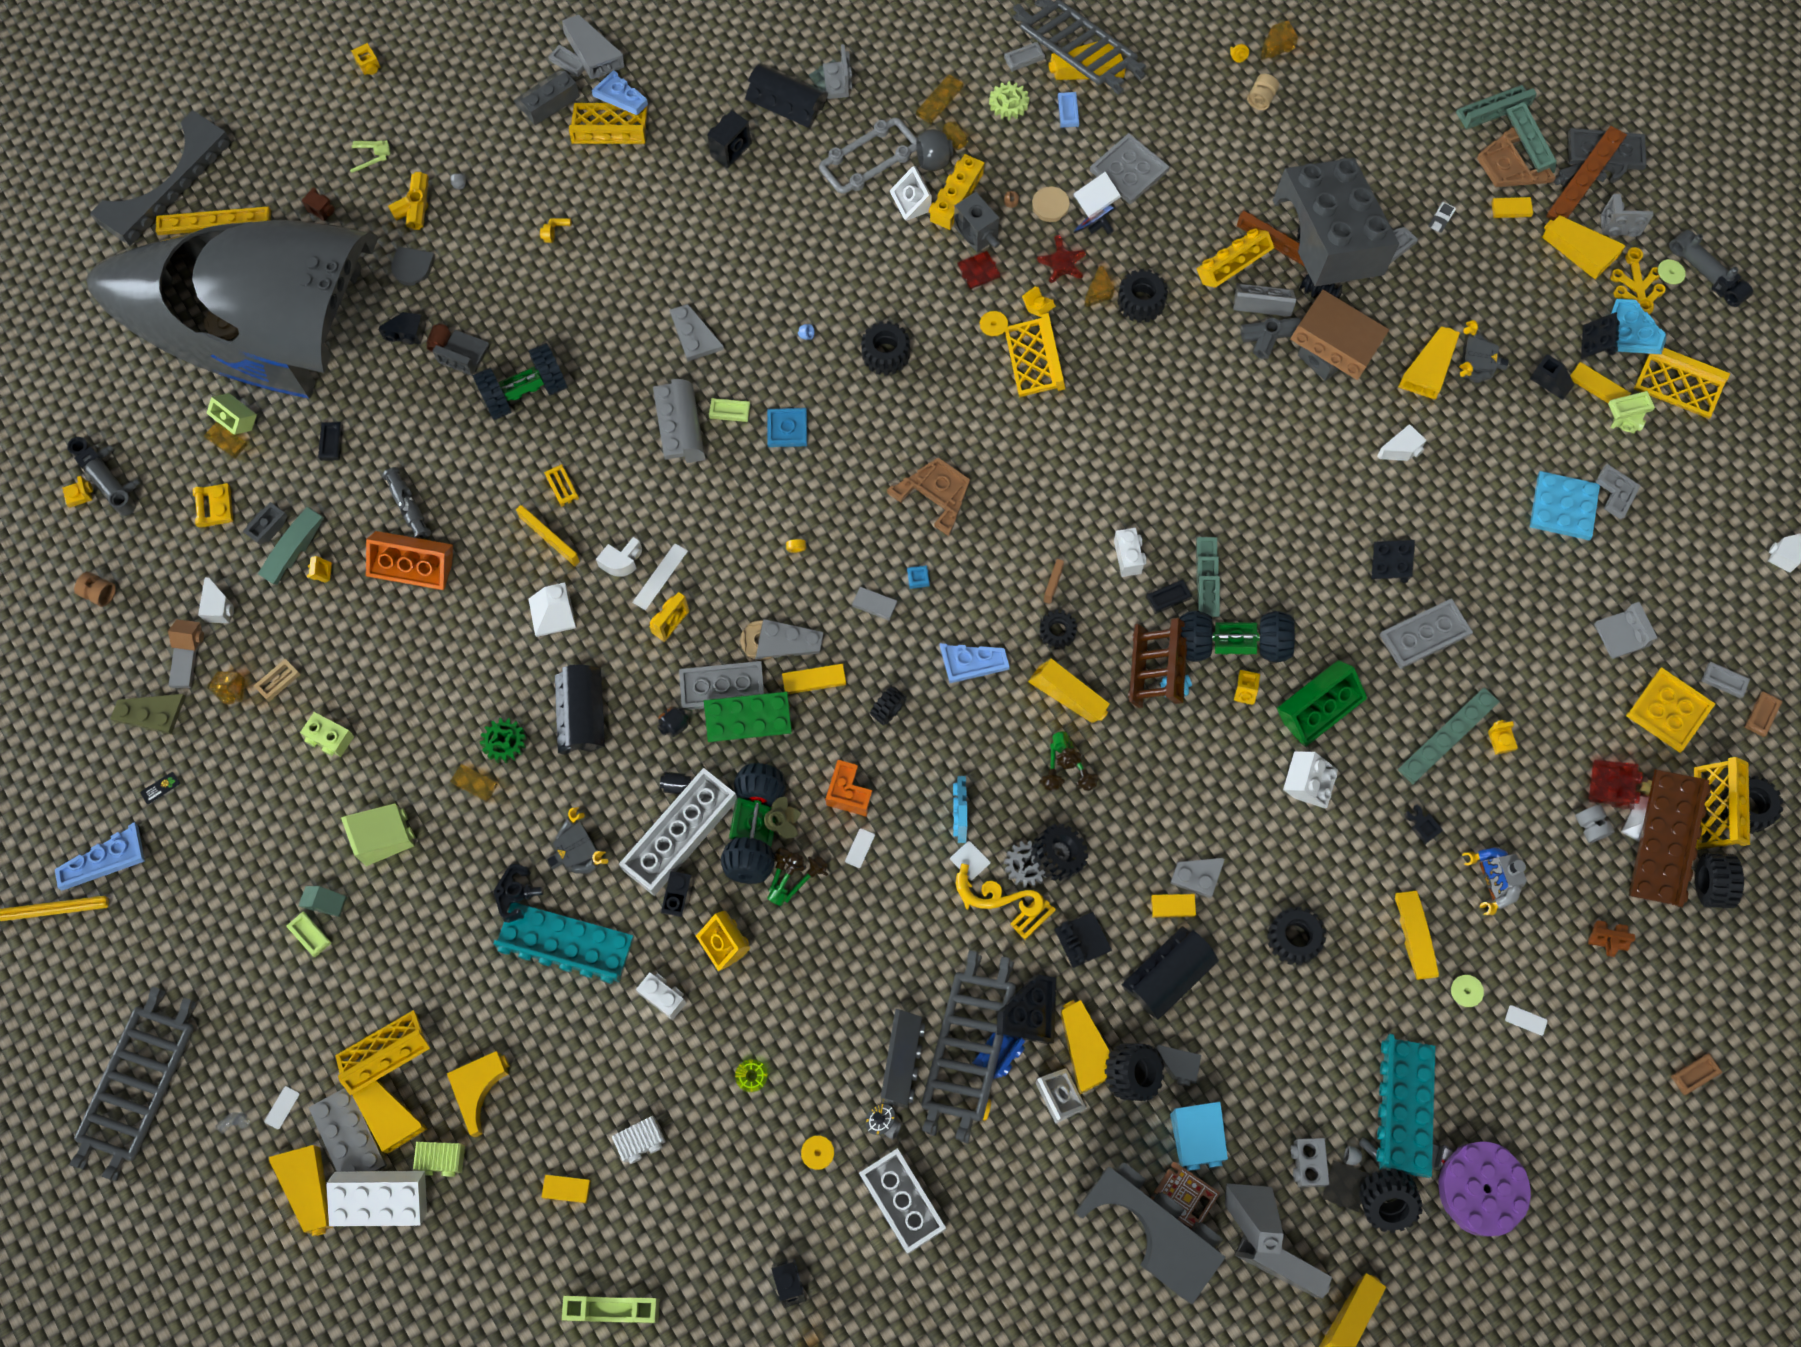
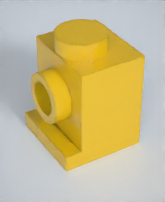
M368 43L351 50L357 65L364 75H373L381 68Z

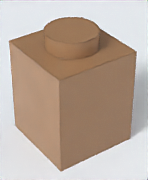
M176 619L168 630L171 648L195 651L204 640V632L201 629L200 622Z

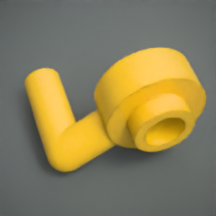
M551 218L548 224H544L540 228V238L545 243H554L555 226H571V218Z

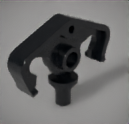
M511 864L506 869L493 891L499 914L503 921L507 923L524 918L520 909H515L511 913L507 912L511 903L519 902L524 897L530 900L533 896L544 894L543 887H533L530 884L524 886L519 882H513L514 874L519 873L521 876H530L531 874L528 867L519 864Z

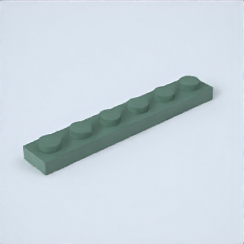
M1484 687L1418 749L1398 771L1410 783L1414 784L1500 701Z

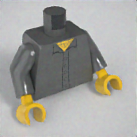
M1475 320L1466 322L1468 327L1464 328L1463 331L1464 334H1470V336H1468L1463 345L1459 378H1468L1474 383H1479L1492 378L1496 369L1506 370L1509 359L1498 357L1499 346L1493 344L1481 334Z
M579 807L569 810V817L555 837L553 845L558 853L547 858L552 870L564 864L569 872L590 874L601 864L608 863V859H602V855L606 852L596 850L583 825L577 821L585 816L584 813L577 815L576 812Z

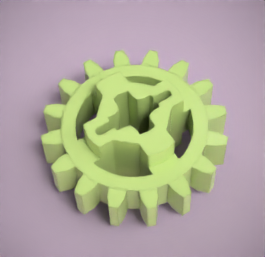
M1008 81L1007 85L1000 83V88L995 86L994 91L990 92V110H995V116L1000 114L1001 119L1005 116L1008 117V120H1011L1012 116L1018 119V114L1023 116L1024 110H1028V91H1024L1023 86L1018 88L1017 83L1011 85L1010 81Z

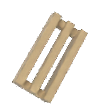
M284 659L258 681L254 687L270 702L301 674ZM286 667H288V669L284 671L280 676H277ZM273 678H275V679L273 680V682L270 683L265 689H262V688H263L266 684H268Z

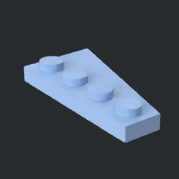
M135 822L130 824L128 829L122 833H115L105 843L101 845L98 843L93 846L90 852L83 856L78 855L56 868L55 875L58 889L63 891L145 862L138 825Z

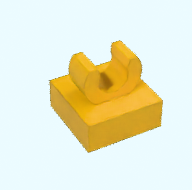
M318 556L311 557L307 577L324 583L330 581L332 562Z

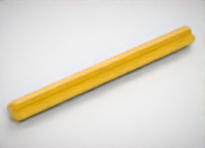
M98 896L0 909V921L103 909L109 906V898Z

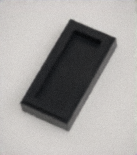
M321 422L318 459L320 461L340 460L343 429L341 422Z
M1182 579L1147 594L1146 598L1154 614H1157L1192 599V595Z

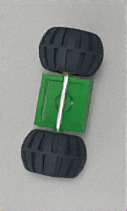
M1190 611L1179 618L1185 622V627H1181V637L1187 638L1186 660L1198 662L1209 658L1212 654V638L1215 641V654H1257V641L1260 639V655L1268 661L1275 663L1283 662L1294 655L1295 622L1294 618L1285 612L1274 611L1263 615L1260 619V635L1257 633V623L1215 622V632H1213L1212 617L1201 611Z
M751 763L742 767L734 780V792L737 799L735 800L729 834L731 841L722 852L721 866L725 875L733 881L757 884L765 881L774 868V854L771 849L774 831L766 827L764 818L766 813L772 809L773 802L777 798L784 797L786 781L778 768L763 763Z

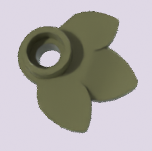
M780 797L773 802L772 809L766 813L764 822L769 830L777 831L781 837L794 838L798 836V832L793 824L798 820L801 812L795 808L788 807L787 798Z

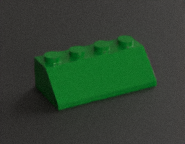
M1337 660L1276 709L1283 724L1303 746L1307 747L1364 702L1367 696L1355 668Z

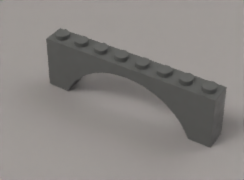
M194 110L180 122L185 139L183 155L178 166L166 181L149 193L123 201L102 200L90 212V215L98 225L129 246L138 240L140 235L156 220V216L162 215L232 143L224 130Z

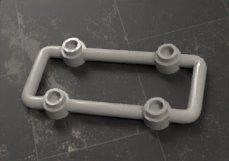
M892 118L886 122L878 120L874 125V129L842 149L832 148L828 153L829 157L820 162L819 170L838 193L845 194L851 190L860 191L864 188L867 180L897 162L905 163L909 161L910 154L917 150V138L899 118ZM894 125L911 142L912 145L908 147L904 145L899 146L894 156L863 175L859 173L853 174L850 178V183L842 186L827 168L830 164H841L843 156L876 136H887L889 128Z

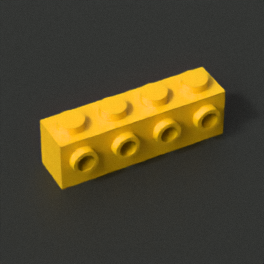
M964 154L962 159L956 162L953 174H949L944 189H940L936 202H933L929 208L930 222L951 230L954 225L955 205L973 193L984 174L985 162L967 154Z
M1256 228L1251 229L1244 237L1234 240L1229 247L1219 250L1214 257L1204 260L1202 265L1196 268L1202 284L1216 288L1273 250L1274 245L1269 232Z

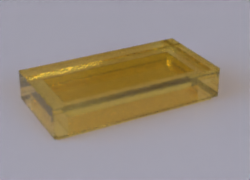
M218 422L204 435L206 440L234 459L248 445L246 441L231 433Z
M463 764L460 765L450 780L455 786L485 802L489 800L498 786L496 782Z

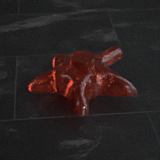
M1061 235L1054 237L1056 252L1054 254L1037 257V262L1050 266L1053 269L1049 278L1050 283H1054L1065 274L1078 279L1083 278V274L1075 267V263L1085 256V251L1066 250Z

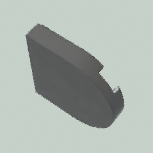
M397 246L391 264L392 273L399 283L407 286L416 285V283L423 279L425 280L429 276L435 255L432 252Z

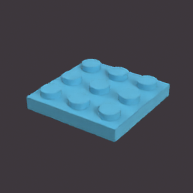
M1540 471L1537 476L1530 527L1590 541L1593 536L1600 485Z

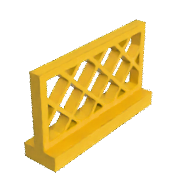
M574 103L572 122L569 125L571 143L645 144L648 105L638 115L626 110L617 115L615 111L623 109L609 103ZM578 110H587V112L581 115L578 113ZM598 110H605L601 115L597 113ZM591 115H593L594 117H596V118L593 119L592 121H588V120L586 119V118H588V117L591 116ZM612 115L614 117L609 122L605 120L606 117ZM630 115L632 119L626 122L623 118ZM601 121L604 125H596V124ZM580 122H584L586 125H577V124H579ZM617 122H620V123H622L623 125H614V124H616ZM635 122H639L641 125H633V124H634Z
M1049 313L1042 314V318L1008 326L1005 331L1019 397L1056 388L1058 391L1065 390ZM1040 326L1036 336L1028 332L1031 327ZM1019 331L1022 334L1015 340L1010 337L1009 332ZM1025 335L1033 339L1029 346L1021 343ZM1037 341L1044 345L1040 352L1032 349ZM1017 346L1025 349L1021 357L1014 354ZM1029 352L1037 356L1032 363L1024 359ZM1040 358L1048 362L1044 369L1036 366ZM1021 363L1029 366L1025 374L1017 371ZM1032 369L1040 372L1036 380L1028 377ZM1044 375L1052 380V383L1046 385L1039 382ZM1025 379L1033 383L1030 389H1021Z
M1663 348L1662 354H1647V359L1634 390L1639 392L1648 391L1652 397L1705 418H1711L1730 373L1667 348ZM1651 360L1657 362L1661 370L1652 372L1649 366ZM1667 370H1677L1680 377L1671 380ZM1663 372L1667 382L1658 385L1654 375ZM1693 376L1699 384L1690 387L1686 378ZM1650 377L1654 387L1646 388L1641 386L1643 379ZM1682 380L1686 389L1677 392L1673 383ZM1713 384L1718 386L1715 393L1709 395L1705 385ZM1669 385L1673 394L1668 396L1662 394L1660 387ZM1701 387L1705 397L1696 399L1692 390ZM1688 392L1691 402H1682L1679 395ZM1707 400L1710 406L1708 412L1700 409L1698 402Z
M1738 757L1728 758V761L1694 767V777L1701 778V772L1709 771L1711 775L1707 780H1709L1710 785L1716 778L1721 782L1715 791L1711 789L1710 793L1712 795L1705 802L1706 810L1712 816L1706 823L1702 822L1701 819L1700 827L1702 828V834L1700 839H1697L1696 848L1700 850L1735 844L1741 846L1750 845L1748 762ZM1724 768H1728V775L1723 780L1719 774ZM1727 787L1729 788V795L1723 800L1719 794ZM1717 798L1721 805L1714 812L1709 807ZM1727 807L1729 809V816L1724 821L1719 815ZM1718 819L1722 824L1714 832L1709 827ZM1728 828L1730 839L1723 840L1719 836ZM1705 832L1711 833V838L1707 842L1702 843V836Z
M412 1010L335 1055L340 1073L338 1079L349 1095L354 1094L430 1049L429 1043L424 1037L417 1013ZM411 1021L408 1027L404 1026L407 1022ZM392 1032L388 1038H384L387 1034ZM400 1032L403 1033L400 1038H396ZM371 1044L369 1049L365 1050L366 1046ZM379 1044H384L380 1050H376ZM360 1055L363 1056L360 1062H356ZM351 1056L349 1061H343L347 1057Z

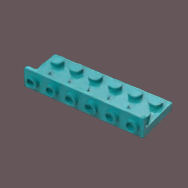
M519 903L510 904L508 913L513 912L515 909H520L524 918L510 923H503L499 938L494 940L493 943L498 948V952L510 955L513 952L519 954V958L528 961L531 958L538 959V963L551 967V964L559 965V969L567 972H572V969L580 971V975L592 978L595 975L601 977V981L613 984V981L620 982L634 940L633 935Z
M1389 1034L1381 1044V1053L1384 1054V1061L1380 1065V1074L1383 1075V1082L1380 1083L1379 1087L1382 1104L1379 1105L1378 1109L1381 1126L1379 1125L1377 1131V1139H1380V1148L1378 1147L1376 1160L1380 1162L1379 1170L1387 1169V1171H1390L1391 1168H1394L1397 1172L1402 1170L1408 1175L1430 1178L1432 1176L1436 1046L1394 1039V1034Z

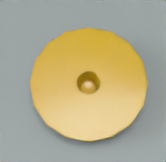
M989 311L981 317L979 322L980 329L988 336H999L1007 330L1008 320L1001 312Z
M813 1136L807 1139L801 1149V1158L804 1164L814 1170L828 1167L834 1157L832 1143L823 1136Z

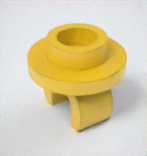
M1238 44L1234 48L1230 47V55L1235 62H1243L1249 56V48L1245 44Z

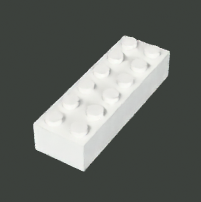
M703 768L619 863L621 869L655 896L667 883L670 871L676 872L732 808L737 799L736 793Z

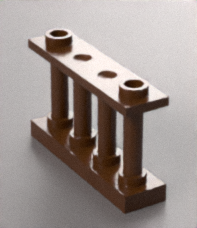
M1179 618L1171 619V627L1169 629L1148 632L1141 625L1135 624L1132 636L1133 654L1128 698L1129 702L1138 708H1143V698L1166 696L1175 704L1183 703L1187 638L1181 637V627H1185V622ZM1170 637L1167 649L1147 651L1148 640ZM1168 657V666L1166 668L1146 670L1147 659ZM1167 676V685L1164 688L1144 690L1145 679Z

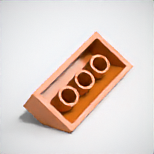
M375 531L366 539L367 577L439 590L445 589L452 566V544Z

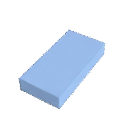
M1076 92L1058 93L1060 128L1079 127Z

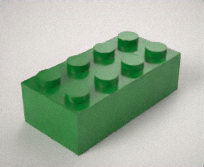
M788 691L703 700L708 742L792 733Z

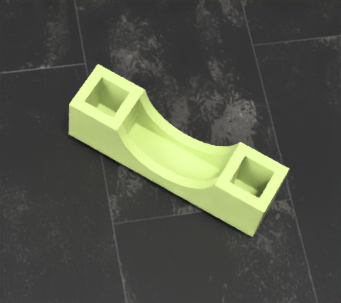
M563 1296L562 1320L658 1323L660 1299Z

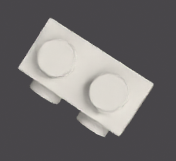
M1136 528L1117 530L1114 544L1121 576L1142 574L1143 566L1146 565L1145 553H1141V535H1137Z
M649 972L636 991L667 1017L674 1020L686 1005L685 1000L682 998L684 994L676 987L671 989L665 985L667 980L658 973L654 976Z

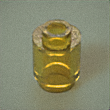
M956 121L947 122L943 126L942 132L946 134L947 139L951 140L953 148L960 150L968 143L967 135Z

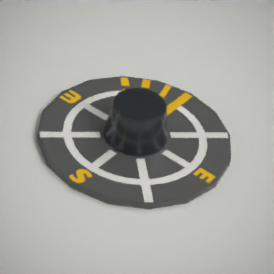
M888 1104L877 1105L871 1109L866 1118L868 1132L873 1135H881L887 1132L895 1121L894 1109Z

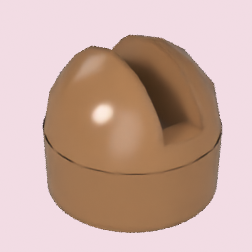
M1008 191L1004 196V204L1009 208L1016 207L1019 203L1018 193Z

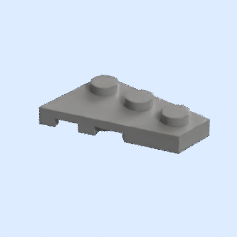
M688 304L670 309V314L687 361L724 350V346Z
M763 619L755 660L765 657L778 658L786 655L819 654L823 632Z

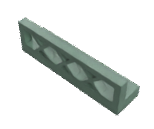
M1523 85L1459 108L1456 114L1467 130L1507 115L1506 110L1522 102H1525L1527 107L1531 106L1537 93L1534 88L1526 91Z
M1525 102L1508 108L1506 114L1537 172L1539 173L1550 168L1555 173L1557 161Z

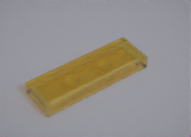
M948 74L918 108L916 116L932 124L963 88V83Z

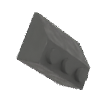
M557 71L515 98L514 102L536 126L579 98L580 95L577 84L566 71Z

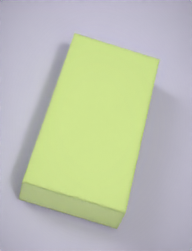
M1648 391L1613 399L1608 403L1615 420L1651 412L1655 409Z
M711 398L709 419L748 422L750 401Z
M305 912L300 913L286 926L315 958L332 943Z

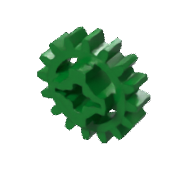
M499 718V723L497 724L491 721L492 727L485 726L484 728L487 730V733H481V737L485 739L480 741L481 746L484 747L482 751L484 754H488L487 757L490 760L495 757L497 763L501 759L508 763V758H512L515 761L516 754L522 755L520 748H526L525 743L522 742L527 740V737L523 734L525 732L524 729L519 727L520 725L517 721L512 724L510 718L506 722Z

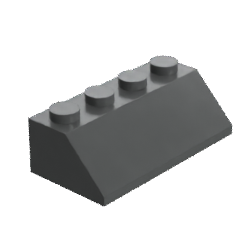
M895 1009L881 1092V1104L908 1108V1103H913L915 1090L911 1089L912 1080H917L918 1067L914 1066L916 1058L920 1059L922 1045H918L919 1036L924 1037L925 1023H922L921 1016L900 1009Z

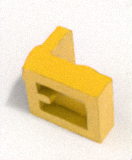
M1037 286L1022 296L1028 312L1039 317L1056 307L1053 300L1042 296Z
M82 476L77 477L78 483L62 487L65 502L69 508L93 500L91 495L93 487L90 481H86Z
M1245 670L1239 671L1234 701L1254 705L1259 688V673Z
M1497 721L1489 729L1488 734L1495 755L1518 749L1511 729L1514 726L1513 721Z

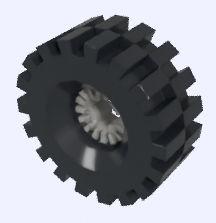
M1064 824L1049 826L1034 839L1031 846L1034 848L1031 851V856L1036 857L1033 859L1034 864H1039L1037 869L1039 871L1043 870L1045 877L1051 875V880L1056 881L1059 878V882L1068 880L1081 871L1087 863L1085 860L1088 858V854L1085 853L1088 850L1087 845L1083 846L1082 844L1084 839L1082 837L1079 839L1077 836L1079 833L1076 830L1072 832V827L1067 826L1064 828Z

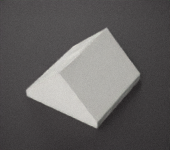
M913 166L890 190L903 218L907 221L928 213L932 202V196L916 166Z
M1103 172L1073 193V196L1089 219L1121 197L1106 172Z
M1067 1068L1037 1079V1088L1055 1124L1087 1109Z

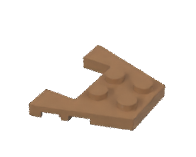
M1514 127L1504 132L1498 140L1492 142L1477 157L1495 187L1552 183L1556 178L1550 168L1539 173L1536 169L1532 171L1528 169L1512 144L1520 141Z
M937 458L917 470V473L904 478L899 484L889 487L887 494L902 503L913 489L922 493L945 510L934 523V527L949 537L970 484V479L940 458Z

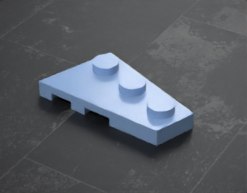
M615 70L592 90L593 97L635 115H638L648 105L647 99L635 88H631L624 78L618 77V73Z
M942 643L939 644L949 684L1009 670V663L1004 648L982 646L976 648L966 647V645L950 646Z

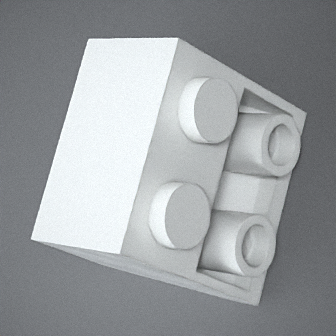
M1294 752L1283 790L1297 800L1327 808L1338 769L1316 752Z

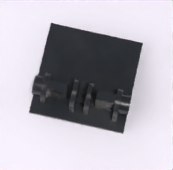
M1617 312L1583 325L1581 359L1602 351H1607L1609 355L1616 354L1618 351L1617 341L1619 340L1618 329L1620 325Z
M1415 540L1374 542L1371 579L1399 578L1400 582L1407 583L1409 579L1413 578Z
M1093 912L1071 922L1066 921L1060 927L1054 929L1072 968L1112 951Z

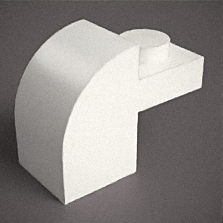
M633 537L621 552L608 544L596 558L598 566L613 576L621 577L631 574L637 569L634 560H637L642 553L640 541Z

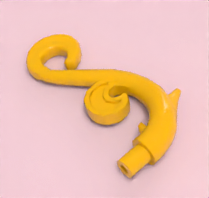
M961 864L960 871L956 875V888L967 910L970 905L981 909L998 908L1019 898L1030 896L1035 899L1034 906L1026 907L1023 901H1020L1019 908L1021 912L1028 917H1035L1042 912L1044 900L1037 891L1024 890L1002 897L1001 886L994 881H986L981 889L984 897H987L989 893H992L993 897L991 899L978 898L969 889V887L972 888V884L968 881L969 876L967 875L969 865Z

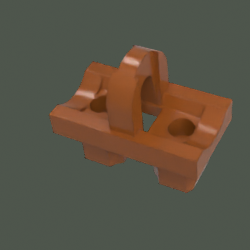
M1598 920L1593 926V932L1588 938V944L1605 947L1606 955L1615 957L1618 949L1629 950L1631 943L1635 941V934L1629 932L1628 925L1619 924L1616 925L1614 930H1609L1608 924L1605 921Z

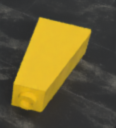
M1097 42L1076 47L1068 54L1074 58ZM1108 43L1080 63L1087 67L1114 49V47ZM1055 53L1051 54L1049 70L1051 74H1054L1056 80L1089 79ZM1121 53L1093 72L1101 76L1123 61ZM1126 68L1114 76L1124 78Z
M1562 216L1557 217L1554 221L1551 219L1545 225V232L1542 236L1544 240L1594 279L1599 277L1621 255L1626 247L1618 241Z
M1441 326L1404 373L1398 388L1436 400L1441 391L1460 332Z
M1052 658L1039 665L1028 680L1030 684L1091 723L1098 720L1102 721L1108 714L1106 709L1110 703Z
M1072 1000L1063 1005L1064 1009L1060 1015L1077 1089L1081 1095L1106 1081L1107 1074H1105V1069H1107V1065L1105 1063L1110 1058V1051L1082 1001L1075 1002Z
M379 1080L352 1094L381 1151L389 1154L427 1130L426 1126Z
M311 1145L270 1156L269 1162L303 1232L312 1233V1236H319L325 1234L326 1229L333 1228V1226H329L327 1187L320 1147Z
M1366 1273L1358 1279L1319 1347L1357 1346L1386 1289V1286L1377 1277Z

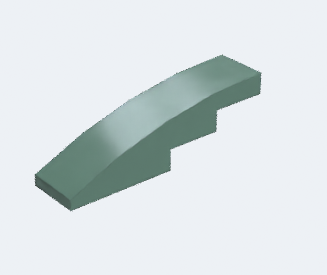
M306 507L278 541L258 575L272 584L278 585L285 570L292 568L301 551H306L324 517L310 507Z
M1197 537L1196 576L1198 611L1204 612L1211 617H1220V576H1218L1217 537Z

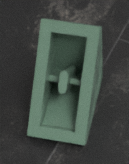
M305 886L298 907L340 917L347 897L320 886Z

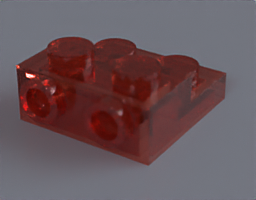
M1594 760L1589 802L1611 804L1615 808L1634 809L1635 804H1640L1641 792L1637 791V785L1642 784L1643 772L1639 771V764Z

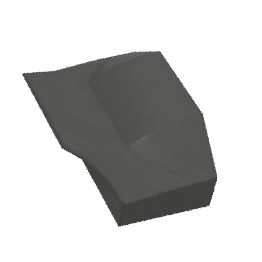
M270 502L247 524L243 532L256 543L262 545L269 542L283 527L287 515Z

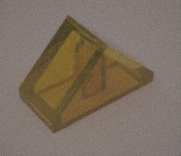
M1102 265L1099 266L1086 294L1084 303L1086 307L1113 298L1114 287Z

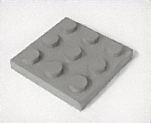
M1128 133L1090 166V172L1096 177L1106 172L1121 197L1131 205L1169 171L1170 166Z

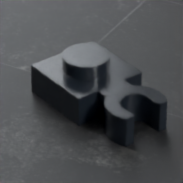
M1416 804L1413 807L1416 816H1413L1409 811L1404 815L1408 821L1415 823L1412 830L1426 845L1438 836L1443 829L1430 814L1424 817L1421 807Z

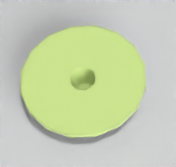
M1663 260L1658 266L1660 278L1669 284H1679L1685 279V269L1675 260Z
M1462 975L1453 981L1451 994L1459 1005L1474 1007L1482 1001L1484 988L1477 978L1471 975Z

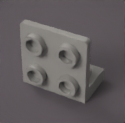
M841 44V62L823 63L826 92H828L827 99L849 97V89H852L849 51H845L844 44Z
M1613 194L1600 215L1602 235L1640 236L1654 216L1653 211H1624V202H1622L1621 194Z
M1640 602L1631 604L1625 612L1594 623L1612 659L1647 648L1658 638Z

